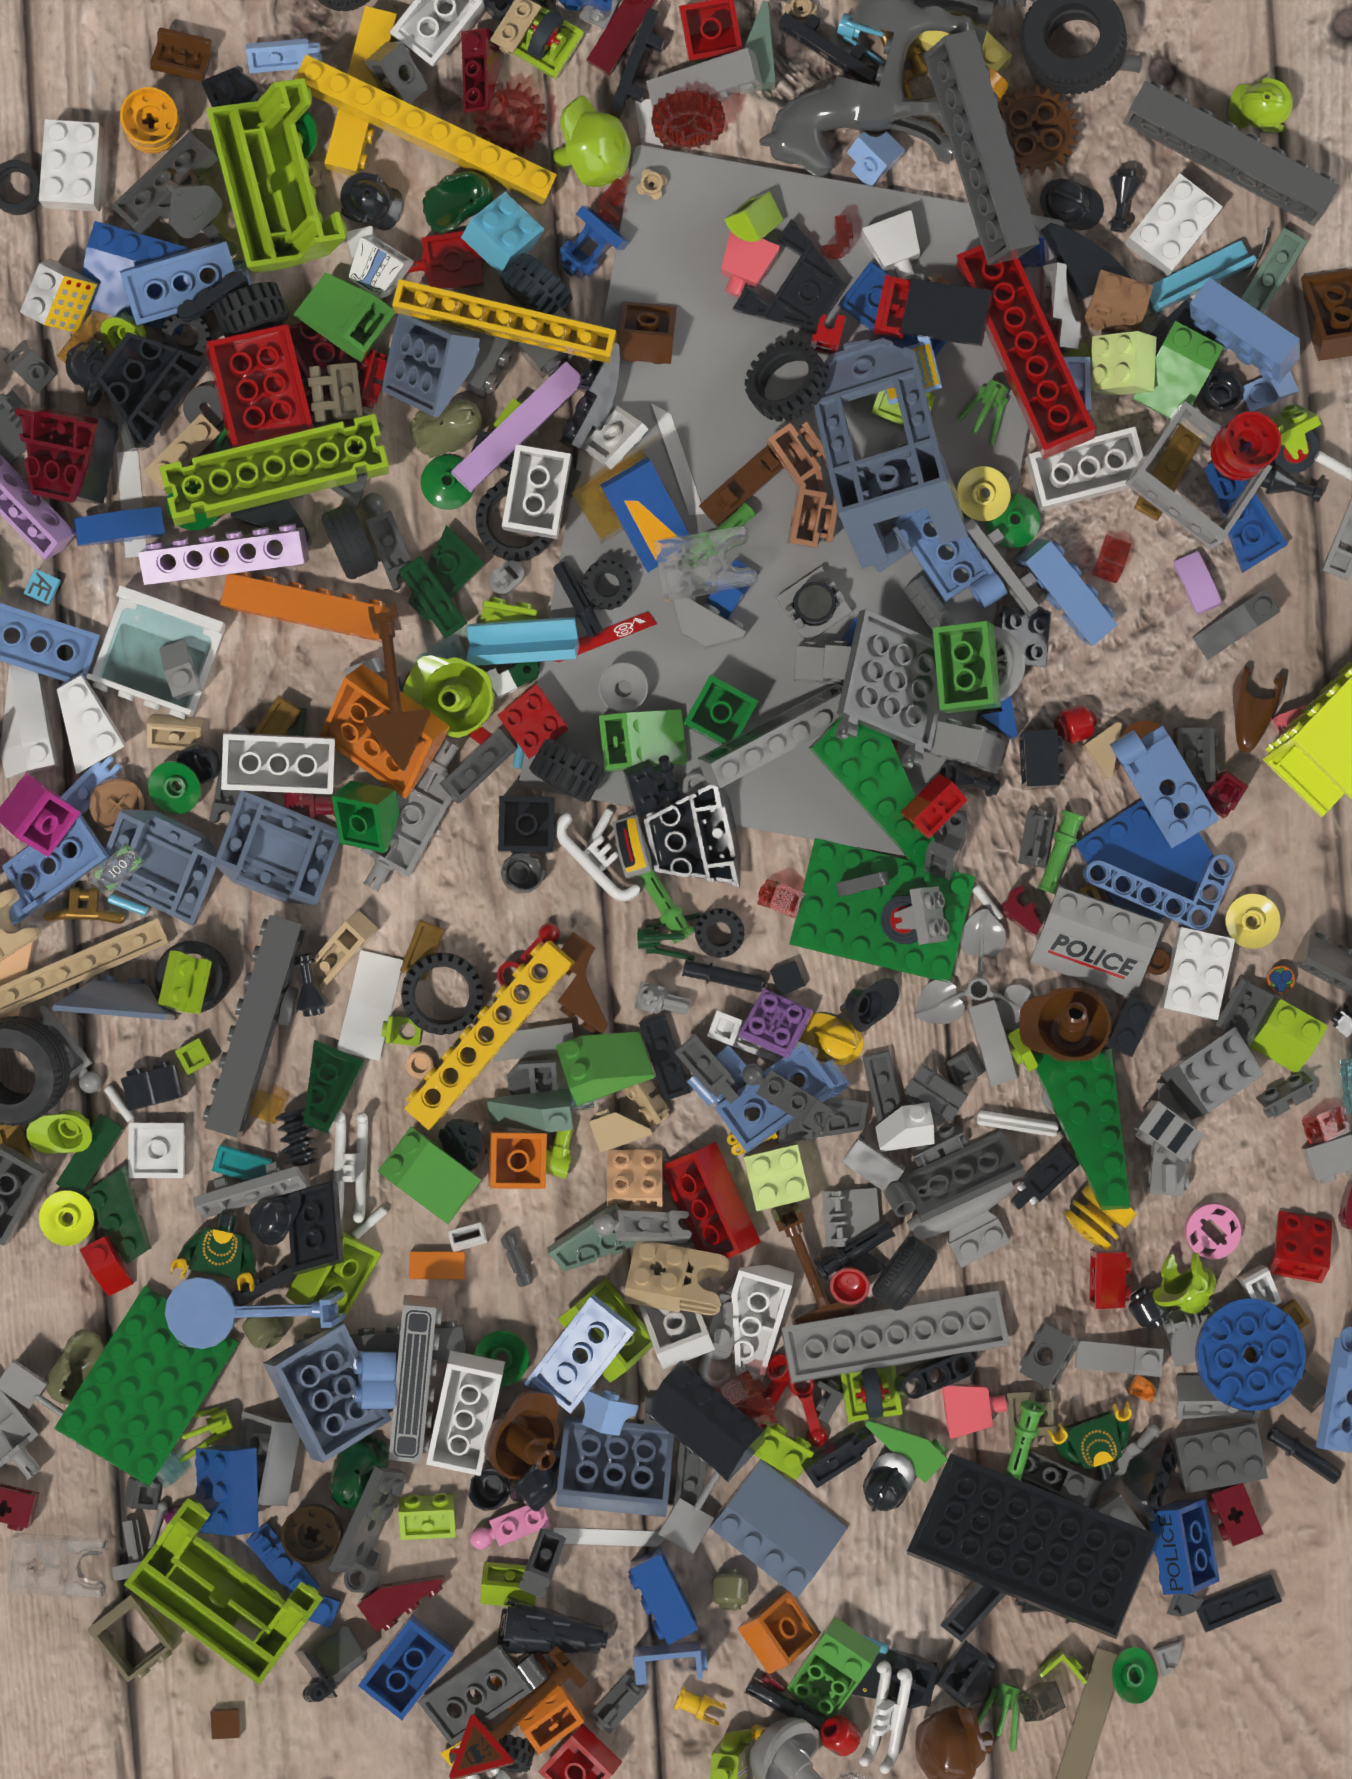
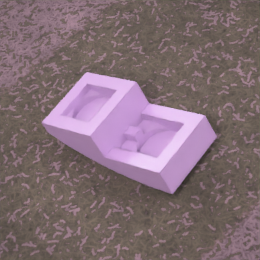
M1198 551L1173 562V567L1185 588V594L1196 615L1222 605L1214 582Z

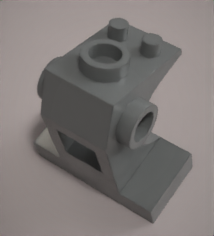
M959 809L939 829L945 835L943 842L938 844L930 841L926 851L925 872L950 881L954 872V866L967 839V810Z

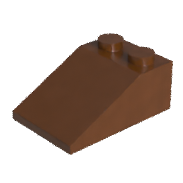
M1352 269L1302 276L1301 283L1310 335L1318 361L1352 356Z

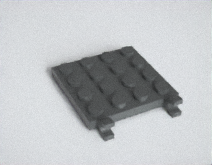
M867 609L861 610L857 619L837 714L842 716L843 720L837 726L835 737L846 740L847 736L854 738L857 736V724H861L909 745V749L906 750L902 757V766L909 769L913 768V764L922 766L923 753L931 751L940 711L934 640Z

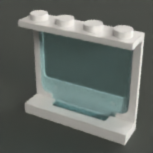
M119 586L116 594L119 598L93 672L92 674L88 673L86 679L93 682L91 687L107 692L108 688L119 691L117 696L130 701H133L134 697L144 700L143 705L158 711L160 706L170 709L169 715L183 720L186 715L193 717L202 692L180 700L172 697L163 670L159 648L185 639L202 689H204L227 625L219 620Z

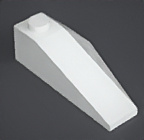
M14 665L9 666L0 747L6 779L22 776L26 772L31 774L60 767L40 674Z
M771 1265L739 1268L731 1294L736 1375L763 1382L791 1292L795 1272Z

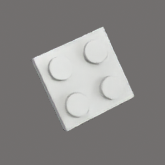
M615 405L610 410L602 430L592 429L581 448L611 470L641 440L642 436L649 429L641 421Z
M129 1123L128 1178H185V1123Z

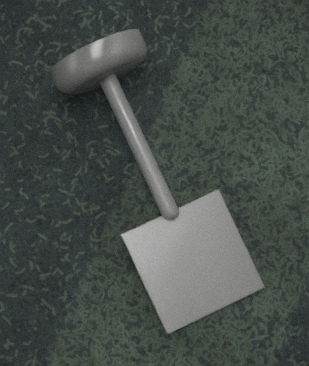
M13 1359L0 1378V1390L28 1409L36 1400L60 1417L63 1415L64 1410L40 1395L48 1382ZM76 1443V1447L83 1452L85 1448Z
M716 1472L713 1473L695 1506L678 1498L658 1534L694 1554L714 1517L700 1509L720 1475Z

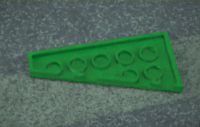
M1112 1049L1101 1050L1094 1059L1085 1062H1063L1054 1060L1048 1054H1033L1038 1065L1035 1070L1039 1076V1081L1051 1101V1106L1068 1142L1071 1143L1079 1165L1081 1164L1086 1174L1088 1184L1101 1211L1129 1209L1130 1198Z

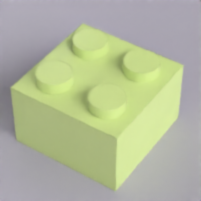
M1139 331L1092 336L1091 391L1107 396L1154 392L1157 337Z
M797 1143L743 1156L756 1211L810 1199Z

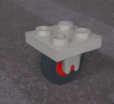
M939 886L911 889L910 895L894 897L884 906L881 913V926L890 940L899 944H912L918 941L919 945L948 941L949 925L943 916L944 896L939 891Z

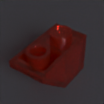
M747 1370L720 1386L725 1398L754 1423L774 1426L779 1423L774 1414L778 1409L770 1396L764 1397L763 1393L767 1390L759 1376L754 1379Z

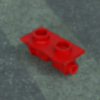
M374 349L369 352L358 368L360 370L358 380L361 403L363 401L362 406L371 409L378 402L382 386L373 383V378L383 380L387 365V355L376 353Z

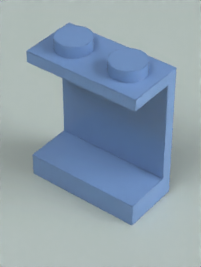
M700 1641L634 1647L633 1659L636 1685L647 1684L646 1661L695 1657L697 1679H703V1671L708 1670L706 1648L701 1649Z

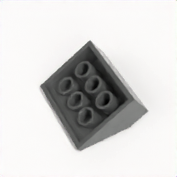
M1316 931L1313 935L1310 933L1305 934L1291 964L1352 995V950L1339 944L1338 948L1329 944L1330 939Z

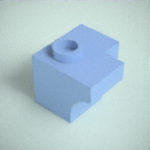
M887 131L879 137H873L863 132L857 137L847 151V154L856 162L851 171L865 185L874 186L895 166L906 150Z
M590 1389L582 1399L585 1406L582 1424L600 1433L619 1436L624 1422L629 1417L636 1416L638 1405L621 1398L615 1392L608 1390L602 1392Z

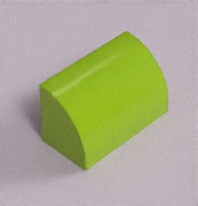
M770 191L748 199L724 218L726 225L735 236L749 242L760 241L784 221Z

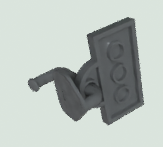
M190 131L111 205L113 210L139 235L144 230L150 228L153 222L161 216L165 219L169 218V224L183 238H192L202 230L213 243L226 241L231 257L237 253V245L225 238L211 222L221 211V198L209 185L202 184L200 177L210 171L219 158Z

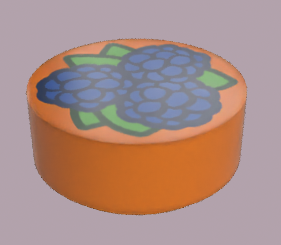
M1285 966L1272 968L1266 976L1268 988L1278 994L1290 991L1295 983L1293 972Z

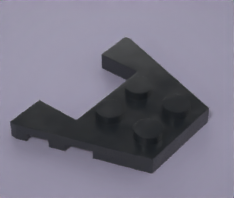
M790 219L777 242L800 256L797 263L771 302L746 287L733 306V310L738 313L816 332L821 316L824 314L827 316L846 284L826 259L820 255L809 238L803 234L797 223Z

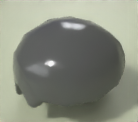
M527 853L512 854L504 860L501 868V878L505 886L517 894L532 892L541 885L544 877V870H542L539 860Z

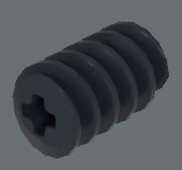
M305 1109L281 1113L275 1117L276 1121L284 1122L282 1126L277 1128L278 1131L286 1132L287 1134L280 1138V1142L289 1144V1146L282 1149V1153L291 1154V1157L284 1160V1164L293 1165V1167L320 1162V1159L311 1158V1155L316 1153L318 1149L309 1147V1144L315 1141V1137L306 1135L313 1130V1127L304 1125V1115L302 1112Z

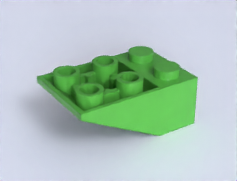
M325 272L296 310L294 316L355 360L362 363L390 326L396 313L394 309L373 294Z
M681 709L599 715L605 773L623 771L646 760H649L652 767L659 765L658 759L663 755H667L674 766L687 764Z
M834 1616L786 1690L820 1714L826 1716V1718L837 1715L872 1666L881 1648Z

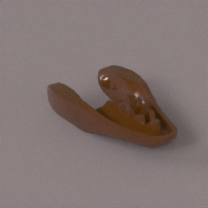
M1244 666L1237 675L1233 684V708L1236 742L1240 751L1245 753L1251 752L1266 732L1283 698L1284 675L1278 674L1274 678L1275 687L1273 689V698L1271 699L1254 697L1246 691L1247 680L1251 676L1249 666Z

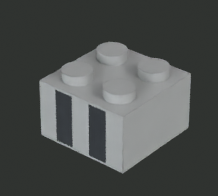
M1153 1100L1149 1102L1132 1126L1137 1131L1135 1136L1147 1145L1152 1146L1156 1144L1160 1147L1157 1152L1173 1162L1176 1160L1184 1162L1204 1135L1162 1103Z

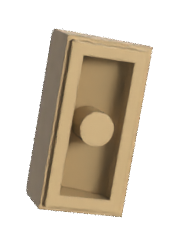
M150 715L147 721V748L181 751L193 743H203L204 719L185 717L183 720L174 716Z

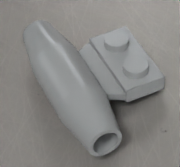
M1009 1182L922 1223L918 1218V1214H916L907 1221V1224L913 1236L919 1240L948 1232V1244L959 1266L962 1268L1010 1243L999 1219L988 1210L1015 1191L1012 1182Z

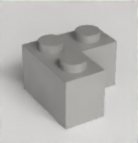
M831 641V644L825 645L824 648H819V643L802 642V646L796 647L794 682L843 685L851 647L847 646V642Z
M947 718L946 723L937 721L932 748L927 753L937 758L950 761L955 760L973 769L998 773L1006 743L997 738L998 733L987 730V727L977 724H971L970 728L963 727V722Z

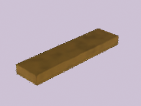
M1179 424L1152 476L1174 492L1202 439L1182 424ZM1141 495L1133 509L1155 521H1158L1162 514V511Z

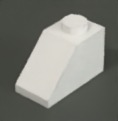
M929 1102L901 1106L875 1126L880 1152L935 1144L934 1124Z

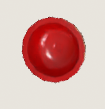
M852 1266L837 1270L830 1282V1290L834 1298L847 1305L858 1304L868 1296L870 1289L866 1274L859 1268Z

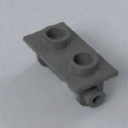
M1028 809L1018 860L1019 864L1045 868L1055 814Z
M1303 1071L1289 1076L1285 1082L1276 1087L1267 1088L1261 1095L1256 1097V1100L1264 1107L1263 1112L1267 1118H1276L1291 1109L1287 1100L1292 1099L1293 1104L1297 1106L1312 1098V1094L1316 1092V1089L1313 1086V1080Z
M955 1122L943 1125L934 1133L935 1144L910 1147L909 1150L914 1156L913 1158L917 1166L920 1167L941 1159L938 1152L939 1149L943 1148L947 1156L964 1148L963 1145L968 1142L959 1124Z
M626 1674L589 1716L596 1721L595 1724L602 1731L606 1730L610 1734L647 1692L641 1686L636 1685V1682Z

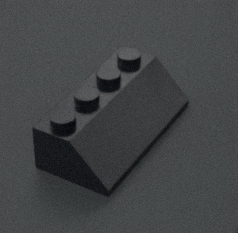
M682 1361L661 1382L645 1410L650 1417L727 1482L765 1443V1435L762 1428Z

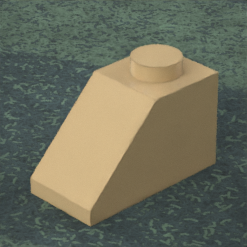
M609 1109L594 1113V1120L589 1121L600 1153L652 1135L651 1128L617 1112L610 1114Z

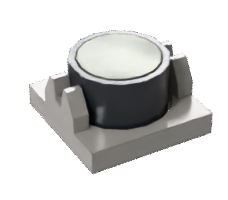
M822 567L776 597L805 642H810L852 613L841 591L837 589L834 581L828 577Z

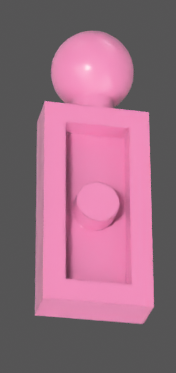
M526 1504L489 1519L491 1529L484 1527L474 1529L470 1535V1542L474 1548L483 1550L490 1546L493 1539H496L500 1547L537 1532L540 1528L543 1529L551 1525L544 1507L535 1512Z

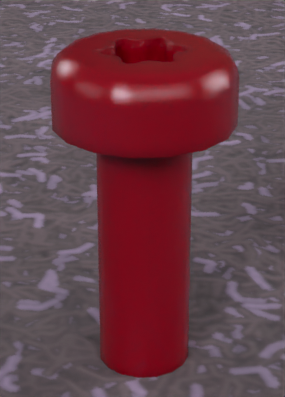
M765 1672L761 1680L764 1683L769 1682L780 1692H783L786 1687L772 1676L773 1673L768 1674Z

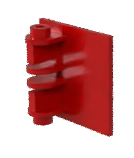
M538 684L531 687L497 715L529 759L537 754L545 739L555 740L557 737L564 735L569 729L567 723Z

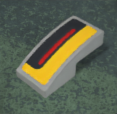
M633 815L614 821L615 840L625 877L631 878L652 871L650 848L645 843L642 818Z

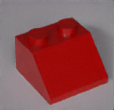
M707 0L679 6L689 61L726 55L742 50L734 0Z
M1090 1250L1089 1305L1094 1309L1125 1308L1126 1301H1130L1131 1289L1130 1285H1126V1274L1131 1273V1257H1127V1252L1120 1250Z
M582 1723L538 1772L545 1779H609L622 1764V1761Z

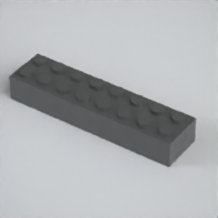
M975 30L947 35L924 53V57L989 266L1017 259L1040 244L1038 240L1039 232L1031 217L1030 202L1025 197L1022 187V176L1017 171L1014 161V150L1009 144L1006 134V123L1001 118L998 108V97L993 91L990 82V71L988 66L985 65L982 56V44L977 38Z
M1151 81V83L1144 82L1123 124L1312 226L1316 225L1339 187L1338 184L1334 183L1335 180L1325 173H1320L1319 175L1310 170L1311 167L1301 160L1294 161L1286 157V153L1277 147L1269 148L1262 144V140L1253 134H1243L1238 131L1236 125L1229 121H1219L1213 117V113L1209 110L1193 107L1189 104L1188 99L1176 94L1173 96L1169 94L1161 84Z
M269 915V919H264L259 932L260 935H263L261 945L255 946L251 961L255 962L252 972H247L243 984V988L247 989L244 999H239L235 1014L239 1015L236 1025H231L227 1041L231 1043L228 1051L222 1053L219 1062V1068H222L220 1078H215L210 1094L214 1095L211 1105L206 1106L202 1121L206 1122V1129L236 1138L244 1135L280 1017L281 1004L295 968V956L299 955L307 925Z

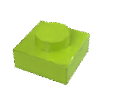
M201 1038L175 1051L187 1075L213 1063Z

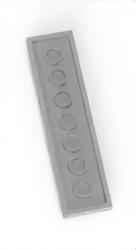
M999 1290L905 1306L902 1310L898 1311L886 1309L781 1328L791 1383L861 1372L867 1368L878 1369L1010 1345Z

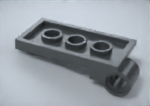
M374 1467L330 1565L329 1570L332 1572H345L344 1584L351 1592L370 1593L375 1591L380 1584L381 1577L376 1566L382 1554L374 1551L373 1548L385 1521L392 1515V1505L396 1496L402 1492L405 1485L404 1479L407 1473L399 1469ZM362 1572L365 1575V1582L363 1585H361L359 1581V1577Z
M499 1645L421 1697L418 1703L452 1746L462 1739L471 1714H474L482 1724H485L531 1693L548 1678L549 1674L533 1653H529L514 1665ZM490 1676L499 1677L502 1681V1686H495L491 1682ZM470 1690H478L482 1695V1700L474 1699ZM450 1704H458L462 1709V1713H455L451 1709Z

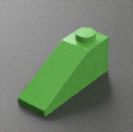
M872 1419L864 1421L865 1426L892 1452L904 1455L911 1461L915 1469V1475L924 1483L948 1460L943 1454L946 1449L935 1438L931 1442L925 1436Z

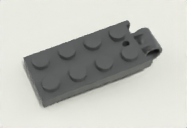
M1001 1130L901 1176L899 1182L891 1183L886 1187L884 1195L896 1216L904 1217L917 1210L919 1213L918 1218L922 1223L1026 1175Z

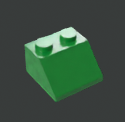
M349 781L332 795L340 844L382 853L387 852L399 817L396 790Z

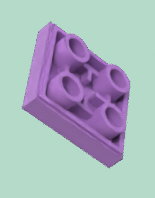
M763 989L742 1026L739 1037L789 1059L813 1015V1010L767 989Z

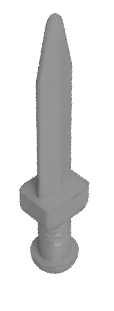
M1146 1425L1147 1429L1136 1442L1130 1441L1127 1444L1126 1451L1113 1465L1116 1476L1102 1481L1104 1486L1098 1500L1105 1496L1124 1475L1129 1460L1144 1452L1145 1447L1155 1436L1159 1437L1160 1430L1157 1425Z

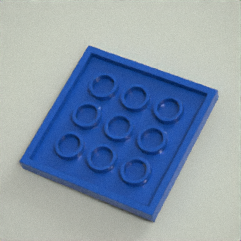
M1167 784L1159 788L1162 794H1170L1172 792ZM1142 800L1075 843L1076 849L1086 864L1098 860L1104 861L1188 899L1192 896L1207 860L1214 856L1199 833L1171 848ZM1180 803L1174 807L1173 812L1176 817L1182 818L1187 815ZM1216 860L1213 865L1214 871L1218 875H1222L1224 870ZM1093 866L1091 871L1097 881H1099L1103 877V870L1100 866ZM1122 876L1117 878L1115 883L1117 890L1120 892L1126 891L1129 885L1127 879ZM1207 884V885L1203 888V891H1205L1206 889H1208L1209 887H1211V885H1208V884ZM1146 887L1141 891V899L1145 903H1150L1153 900L1154 894L1150 888ZM1105 892L1115 905L1157 920L1163 918L1160 915ZM1170 899L1166 903V910L1169 913L1179 908V904L1175 899Z

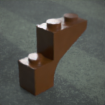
M573 932L561 950L575 961L566 974L570 976L573 972L576 976L558 1000V1003L562 1005L559 1010L571 1019L577 1015L584 1020L582 1026L595 1035L598 1031L603 1034L608 1024L586 976L589 959L596 948Z

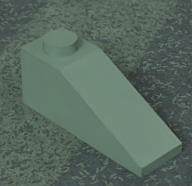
M768 1L762 2L744 49L749 48L756 53L763 85L755 87V91L775 89L776 81Z
M569 1089L487 1098L492 1125L543 1133L573 1130V1110Z

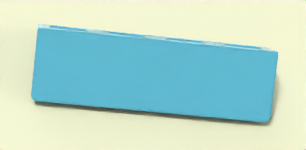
M1242 240L1152 284L1153 289L1149 304L1156 315L1198 294L1209 278L1220 283L1252 267L1257 259L1255 255L1250 257Z
M574 617L468 624L467 626L470 647L466 657L467 662L475 666L576 659L580 647Z

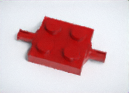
M464 231L421 237L423 245L422 260L414 261L407 273L424 271L428 280V286L444 290L484 285L482 268L483 262L486 261L461 238Z

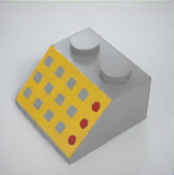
M48 259L39 263L20 313L43 325L78 333L99 283L52 259Z

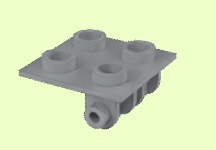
M877 1188L822 1192L826 1247H844L880 1225Z
M1214 1299L1209 1300V1304L1198 1313H1186L1179 1308L1168 1311L1165 1315L1167 1320L1163 1323L1175 1367L1196 1362L1195 1347L1200 1329L1206 1319L1218 1309L1215 1306Z

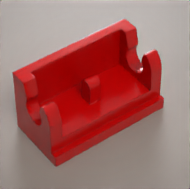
M885 275L873 334L903 339V334L900 331L911 281Z
M826 314L822 315L818 323L817 332L812 336L811 347L817 352L829 355L836 353L846 316L838 314L835 320V327L831 329L830 326L825 327Z
M938 774L900 813L914 824L913 827L929 839L968 799L951 780Z

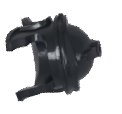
M356 173L350 176L341 188L340 202L343 207L341 208V215L358 223H371L378 230H390L396 224L401 214L402 194L398 189L389 187L378 174Z
M94 338L90 344L82 342L71 348L67 353L65 366L69 379L75 385H80L84 392L87 393L86 404L91 407L96 406L101 400L103 388L95 375L108 359L105 356L107 348L104 347L105 342Z

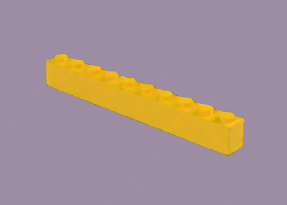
M305 55L295 76V79L305 78L306 86L310 88L312 96L469 171H478L490 181L541 205L544 204L557 174L308 55Z

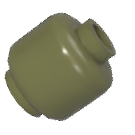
M246 1317L247 1319L243 1323L242 1329L254 1348L267 1350L281 1341V1334L284 1329L277 1317Z
M723 1569V1574L713 1578L712 1599L714 1603L719 1605V1609L741 1610V1606L748 1602L749 1580L746 1576L739 1575V1569Z

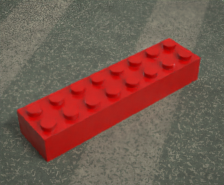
M982 245L958 254L956 266L965 286L992 290L993 292L985 331L1043 460L1094 439L1095 426L1019 258L988 266Z

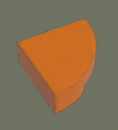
M1136 1375L1129 1384L1127 1393L1153 1402L1156 1388L1149 1380Z

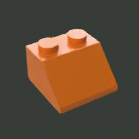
M489 1131L488 1187L499 1189H546L547 1133Z
M789 1591L784 1592L756 1611L737 1628L768 1674L791 1664L819 1637V1634Z

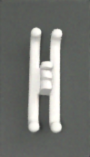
M563 813L556 821L554 829L555 836L561 846L613 899L625 902L637 897L641 891L638 885L633 884L628 889L621 890L603 873L619 857L618 852H613L607 858L605 854L612 846L608 843L601 850L597 847L605 840L602 835L586 850L582 851L567 835L566 829L572 822V817L569 813Z
M340 1112L335 1121L334 1181L338 1183L340 1217L342 1219L344 1182L356 1181L353 1220L356 1223H361L364 1220L366 1208L368 1116L363 1112L357 1115V1153H346V1116L343 1112Z
M883 1661L877 1665L880 1680L867 1747L864 1754L860 1757L859 1763L861 1766L866 1767L872 1762L877 1752L880 1736L891 1730L888 1751L883 1763L879 1767L881 1773L887 1774L893 1768L899 1753L912 1685V1673L907 1668L898 1671L897 1677L901 1680L897 1702L887 1699L892 1668L887 1661Z

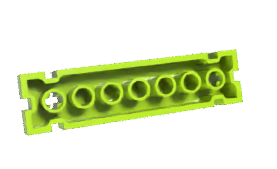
M375 414L355 418L354 426L344 428L342 421L192 458L193 465L183 468L181 461L159 466L166 494L173 493L174 497H169L167 500L175 526L195 522V514L206 512L207 518L357 482V475L367 473L368 479L389 474V464L384 445L376 446V443L381 442V434ZM353 446H358L359 454H353ZM191 486L197 487V494L191 493Z

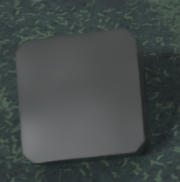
M343 1626L315 1649V1653L326 1674L335 1682L340 1681L367 1659V1655L355 1632L348 1626Z

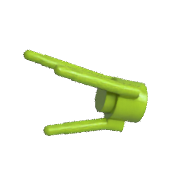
M218 1406L195 1413L193 1418L211 1417L206 1419L207 1425L183 1434L182 1439L185 1440L209 1430L211 1434H216L179 1459L181 1463L196 1455V1448L208 1447L220 1438L229 1435L228 1431L234 1428L227 1409L220 1410Z

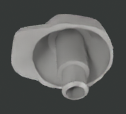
M794 1717L780 1720L766 1728L755 1741L750 1751V1763L755 1779H824L813 1769V1763L810 1761L819 1747L818 1730L806 1720Z

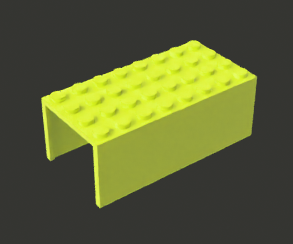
M1352 661L1348 662L1338 672L1339 675L1320 691L1321 694L1302 710L1303 713L1297 719L1292 720L1285 727L1284 733L1275 738L1265 748L1268 754L1262 759L1320 817H1323L1344 794L1352 800Z

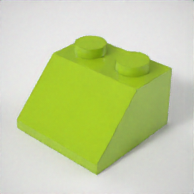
M1277 999L1251 1046L1248 1047L1296 1074L1315 1051L1328 1025L1284 1000Z

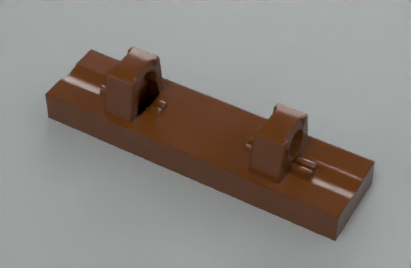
M767 445L703 501L699 508L718 527L740 508L743 503L747 502L779 474L784 467L769 445ZM761 460H763V461H765V462L767 463V465H768L769 468H770V471H769L768 468L761 462Z

